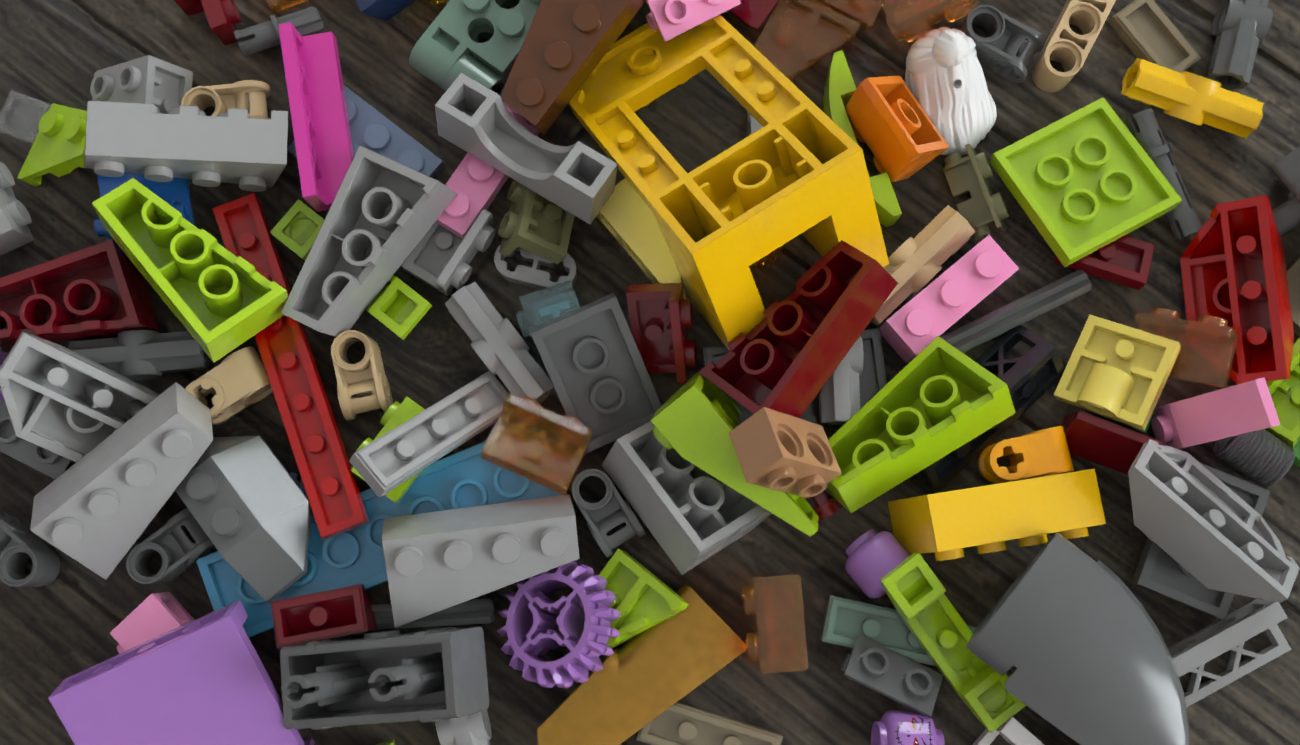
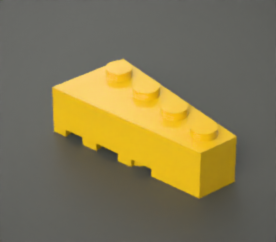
M1095 469L888 501L893 535L909 554L915 552L920 554L935 553L936 561L965 557L963 548L977 546L978 554L1007 550L1005 541L1018 539L1020 547L1045 544L1048 542L1047 534L1059 532L1066 539L1089 536L1087 527L1106 524Z

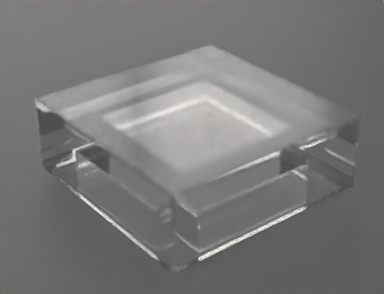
M11 90L0 113V133L33 145L39 132V121L43 114L50 109L51 104Z

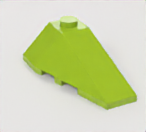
M698 371L655 412L650 421L655 425L653 432L656 438L668 450L674 448L682 458L810 537L818 532L819 517L805 498L747 483L729 435L730 431L741 424L738 416L742 412L727 393Z

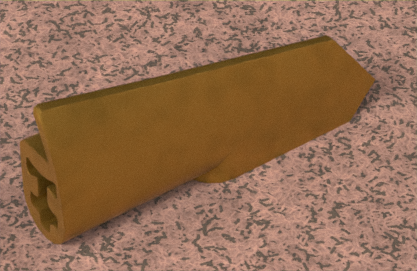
M685 583L676 593L689 603L687 608L629 639L619 650L615 649L614 654L608 656L602 662L603 669L598 672L593 671L589 675V681L581 683L537 729L538 745H620L746 651L747 645Z

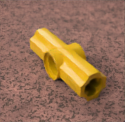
M1136 58L1134 63L1127 69L1122 80L1121 94L1128 96L1127 98L1164 109L1163 113L1199 126L1206 124L1245 139L1257 129L1263 117L1262 108L1264 103L1257 101V99L1221 88V83L1183 70L1179 73L1140 58Z

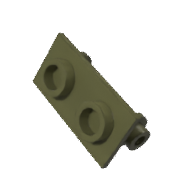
M967 144L965 147L968 156L962 158L960 152L945 157L943 159L945 166L942 170L953 197L970 191L972 198L957 204L959 213L976 231L972 235L974 240H979L991 234L989 227L996 225L1002 232L1007 231L1003 219L1010 216L1001 193L998 192L993 195L987 179L993 177L994 174L985 152L977 154L975 149L970 144Z

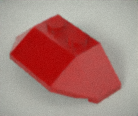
M1262 195L1216 204L1209 215L1210 218L1201 227L1180 258L1189 346L1237 384L1265 377L1266 382L1290 379L1294 329L1284 247L1268 196Z

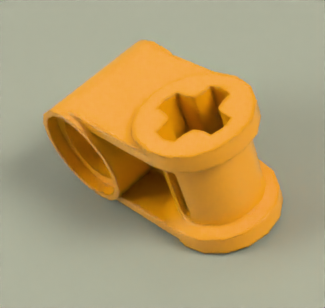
M1063 426L1026 433L1020 437L1005 439L992 444L979 454L977 460L980 474L987 481L994 484L1074 471ZM1009 457L1010 466L999 467L997 458Z

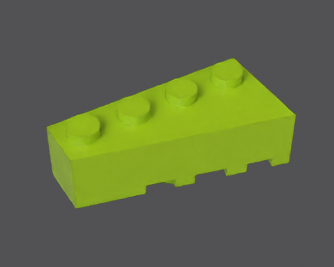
M134 178L92 202L106 231L213 363L284 316L281 311L288 299L286 289L275 281L271 282L255 270L253 265L241 256L236 257L221 246L215 237L204 229L200 230L183 218L182 213Z

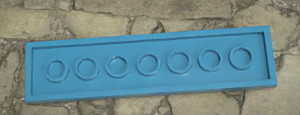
M536 420L432 463L423 469L398 504L385 495L379 498L371 488L360 492L370 521L368 524L326 540L321 538L312 512L310 540L306 556L308 559L307 573L273 601L364 584L365 590L387 582L382 545L384 518L567 495L538 421ZM219 551L196 560L214 611L240 600L248 615L243 628L249 638L274 628L271 602H266L221 556Z

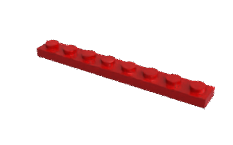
M255 193L212 208L225 248L236 257L241 256L253 265L255 270L271 282L275 281L287 290L289 296L291 289L273 236L270 233L271 230L260 198ZM284 315L254 336L320 536L327 540L368 524L370 521L354 474L350 471L352 468L303 324Z

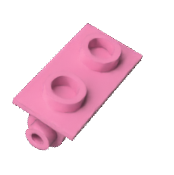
M646 0L651 13L646 15V19L652 31L659 29L665 42L741 4V1Z

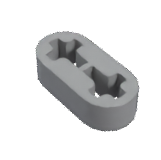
M500 246L495 252L494 263L496 269L505 280L552 293H563L570 290L577 281V267L574 259L568 253L561 261L565 271L569 272L568 276H560L558 282H552L550 273L539 269L540 265L555 268L556 263L517 247L508 257H513L515 251H520L522 259L533 263L532 268L517 265L515 271H510L508 263L504 261L507 256L499 253Z

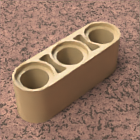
M1116 0L1066 1L1032 68V80L1039 89L1049 93L1058 92L1064 89L1082 68ZM1069 24L1080 28L1083 35L1073 32ZM1053 60L1060 63L1064 68V72L1055 70L1051 66L1050 61Z

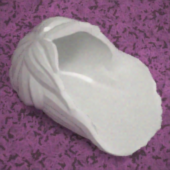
M949 27L932 29L914 42L906 58L905 83L949 145V148L940 155H951L960 152L961 156L968 154L965 145L970 144L975 148L980 140L985 138L995 123L997 112L995 102L988 91L983 69L977 58L975 42L961 30L950 29Z

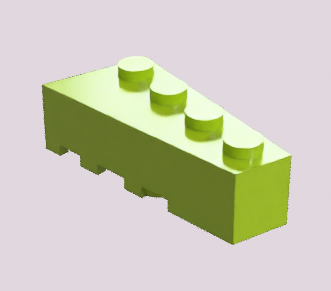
M937 336L828 439L842 474L827 483L825 491L850 513H853L1014 415L1016 412L1008 385L944 339Z

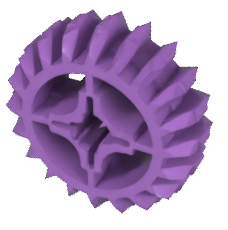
M572 561L516 582L519 589L517 593L511 591L504 593L511 603L509 609L498 611L501 617L506 618L507 621L506 625L498 629L497 632L500 636L508 637V641L500 650L507 655H513L509 666L513 667L514 670L523 671L522 677L525 680L531 682L538 681V684L542 687L552 688L557 685L560 688H569L573 685V681L580 683L589 681L588 669L596 672L603 669L599 658L601 654L606 656L614 654L611 646L607 645L609 637L616 638L621 634L617 629L611 628V621L616 620L622 615L618 610L608 608L617 597L612 591L604 590L607 581L602 576H594L593 568L584 564L579 566L577 562ZM570 586L574 589L568 597L562 596L557 601L548 598L551 593L560 588ZM558 646L567 647L571 651L566 656L555 661H550L544 656L550 649L555 650Z

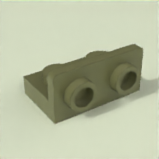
M513 179L507 193V199L511 201L510 209L504 215L498 230V235L503 237L499 253L508 257L517 247H520L559 264L567 254L575 215Z

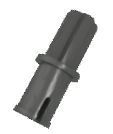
M309 7L278 18L272 14L270 15L271 20L241 30H234V35L239 42L238 45L244 58L249 55L281 45L278 24L292 22L301 36L322 32L324 24L317 8Z

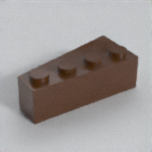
M541 0L500 95L503 103L538 132L545 135L646 0Z

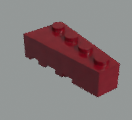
M113 239L0 278V347L14 346L22 332L50 342L118 336L119 332L129 330H153L160 332L142 274Z
M841 240L795 282L797 289L784 301L780 303L775 301L763 312L765 318L746 336L740 333L727 345L730 348L728 353L716 364L710 361L699 373L753 414L766 407L801 418L898 284L877 260Z

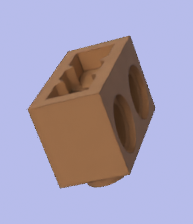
M763 407L729 432L747 483L809 498L822 493L827 488V483L842 474L821 425Z

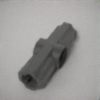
M1223 0L1217 9L1211 28V34L1216 36V41L1211 55L1207 78L1221 83V88L1226 90L1243 89L1249 84L1258 45L1265 38L1273 18V9L1267 7L1269 0Z
M129 330L119 332L116 338L69 342L67 348L133 381L159 379L163 373L210 369L212 362L188 331L160 333L153 330Z

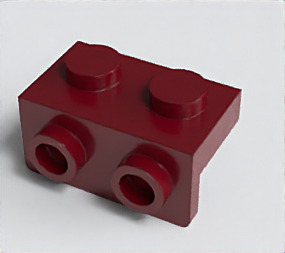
M683 283L628 285L626 297L630 330L647 372L676 373L677 384H686L690 368L697 367V345L695 340L688 341L687 327H693L692 299H684Z

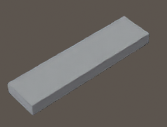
M488 371L358 450L352 455L349 462L380 498L511 413L518 403L491 371Z

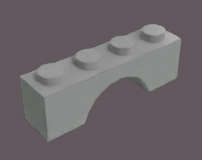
M460 73L435 104L439 136L588 224L592 223L614 192L617 163L579 141L571 146H558L540 139L524 128L511 115L499 94L463 73Z

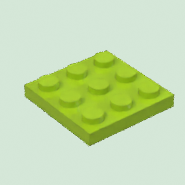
M1104 97L993 153L989 161L1064 267L1172 211L1182 201L1181 197Z

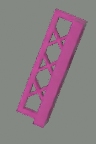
M292 22L278 24L302 197L317 212L329 210L354 159L337 39L332 31L301 36Z

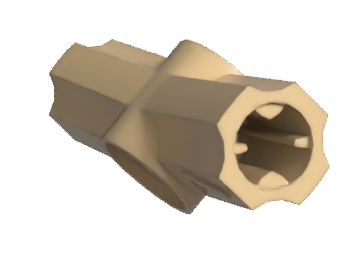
M947 205L914 239L912 237L908 238L888 258L889 264L884 269L898 284L871 320L876 326L883 322L911 294L913 296L917 294L943 268L941 265L951 255H954L976 232L958 211Z

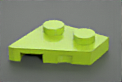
M52 103L50 109L43 114L39 121V132L17 178L32 186L41 185L42 175L47 173L61 177L71 173L77 167L84 168L87 111Z
M617 549L599 574V576L604 577L607 581L604 590L612 591L617 597L608 608L616 609L622 615L616 620L611 621V628L617 629L621 634L616 638L609 637L607 645L611 646V648L684 611L689 605L682 597L626 551Z

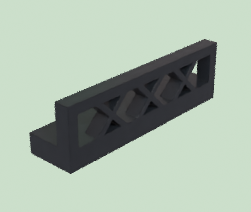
M1019 325L1008 330L975 361L989 372L998 373V378L1008 385L1016 413L920 471L919 473L926 485L938 493L1062 377L1065 368L1055 345L1024 326ZM1020 340L1032 347L1023 357L1007 359V352Z

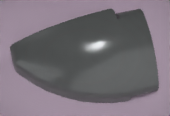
M1056 532L977 626L966 648L1001 676L1011 668L1012 674L1005 683L1006 690L1080 745H1191L1183 688L1173 659L1159 629L1139 600L1102 561L1098 560L1096 562L1060 533Z

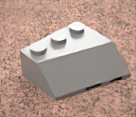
M650 421L617 439L604 460L602 467L683 575L749 533L772 513L682 458L674 448L671 450L665 448L656 438L653 432L655 425Z

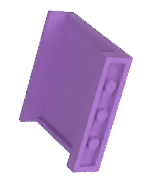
M240 600L65 678L48 698L75 745L315 744L312 737L303 741L297 729L287 730L285 728L283 702L243 628L248 615Z

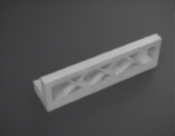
M1256 599L1228 614L1226 620H1217L1168 647L1179 678L1191 672L1188 689L1184 693L1186 708L1292 650L1277 625L1288 618L1279 602ZM1265 631L1272 645L1258 653L1243 649L1245 641ZM1227 651H1231L1225 671L1218 675L1203 671L1205 663ZM1241 655L1249 657L1240 662ZM1202 676L1210 678L1200 684Z

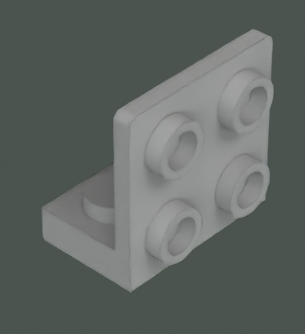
M146 55L96 71L90 86L92 101L153 104L158 108V113L168 114L170 108L181 105L185 93L192 88L193 72L151 55Z

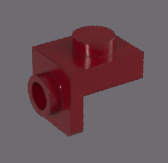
M174 0L187 16L204 11L210 29L225 46L238 41L234 35V30H237L236 24L242 22L233 0Z

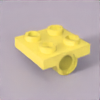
M1090 314L1054 392V396L1059 401L1145 431L1181 350L1180 343Z

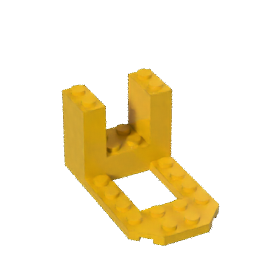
M720 14L665 42L659 29L652 31L648 23L644 24L611 46L569 102L576 118L609 159L618 164V170L653 212L693 305L729 351L730 348L727 345L740 333L746 336L765 318L763 314L765 308L749 266L803 233L804 237L822 257L842 240L877 260L883 268L889 264L862 148ZM707 69L763 127L687 173L635 114V111L649 105L663 94Z

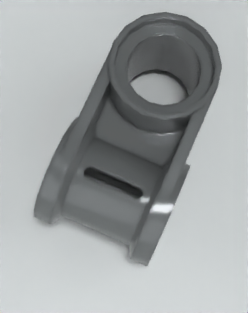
M979 5L973 8L958 28V30L964 32L965 35L971 37L975 42L979 63L992 70L1000 78L1013 83L1025 81L1028 75L1027 66L1034 54L1042 51L1046 42L1044 36L1035 28L1016 21L990 5ZM972 26L982 28L987 38L975 34Z
M587 469L575 477L572 484L573 498L587 520L586 524L607 558L613 555V549L636 535L640 538L647 535L626 500L622 499L606 473L598 469ZM591 476L601 478L606 486L604 498L597 503L585 501L580 493L582 482ZM623 522L626 523V526L611 535H607V532Z
M0 508L1 581L8 586L43 587L49 585L57 578L60 572L61 563L59 556L32 533L21 519L9 511ZM31 557L33 567L28 575L26 573V562Z
M186 508L174 515L162 528L136 545L129 552L126 559V569L129 576L141 584H167L197 564V559L212 554L217 549L189 509ZM158 552L162 557V567L156 575H153L148 569V561L153 553Z

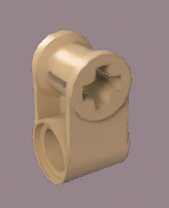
M243 80L232 84L198 86L191 88L185 93L181 106H198L201 111L207 107L216 106L211 116L228 113V108L248 109V116L251 118L270 119L268 118L266 100L270 95V85L257 80Z
M346 330L340 333L331 345V356L337 379L338 400L344 418L347 421L353 420L356 414L382 409L386 412L393 404L378 343L371 337L356 330ZM362 341L365 345L364 358L356 364H351L347 358L348 349L353 343Z
M251 346L232 353L218 366L192 381L185 388L205 406L208 404L205 397L209 394L214 395L211 399L214 406L210 409L212 425L226 422L240 411L261 401L273 392L263 360L255 348Z

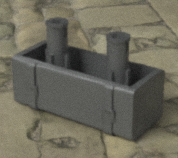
M445 627L400 634V630L366 633L363 638L348 636L283 647L280 651L281 697L283 700L284 726L287 730L306 728L324 730L350 725L420 721L421 723L436 722L439 720L461 718L487 710L489 707L485 642L482 627L460 629Z

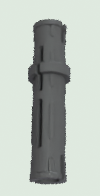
M1153 108L1134 114V118L1132 116L1126 118V125H1128L1132 135L1182 199L1175 209L1166 213L1175 241L1197 233L1202 225L1172 157V153L1175 152L1172 143H1166Z

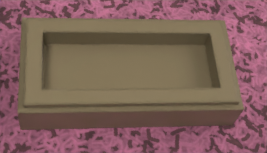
M1134 0L1108 21L1110 26L1137 58L1179 73L1182 70L1186 71L1201 59L1199 54L1154 0Z

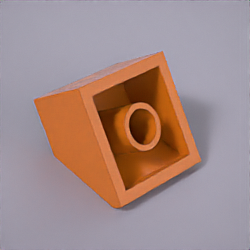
M901 76L867 77L858 85L845 107L847 115L851 120L850 123L855 137L863 143L866 142L875 156L873 162L877 170L881 174L887 172L892 182L910 178L949 148V145Z

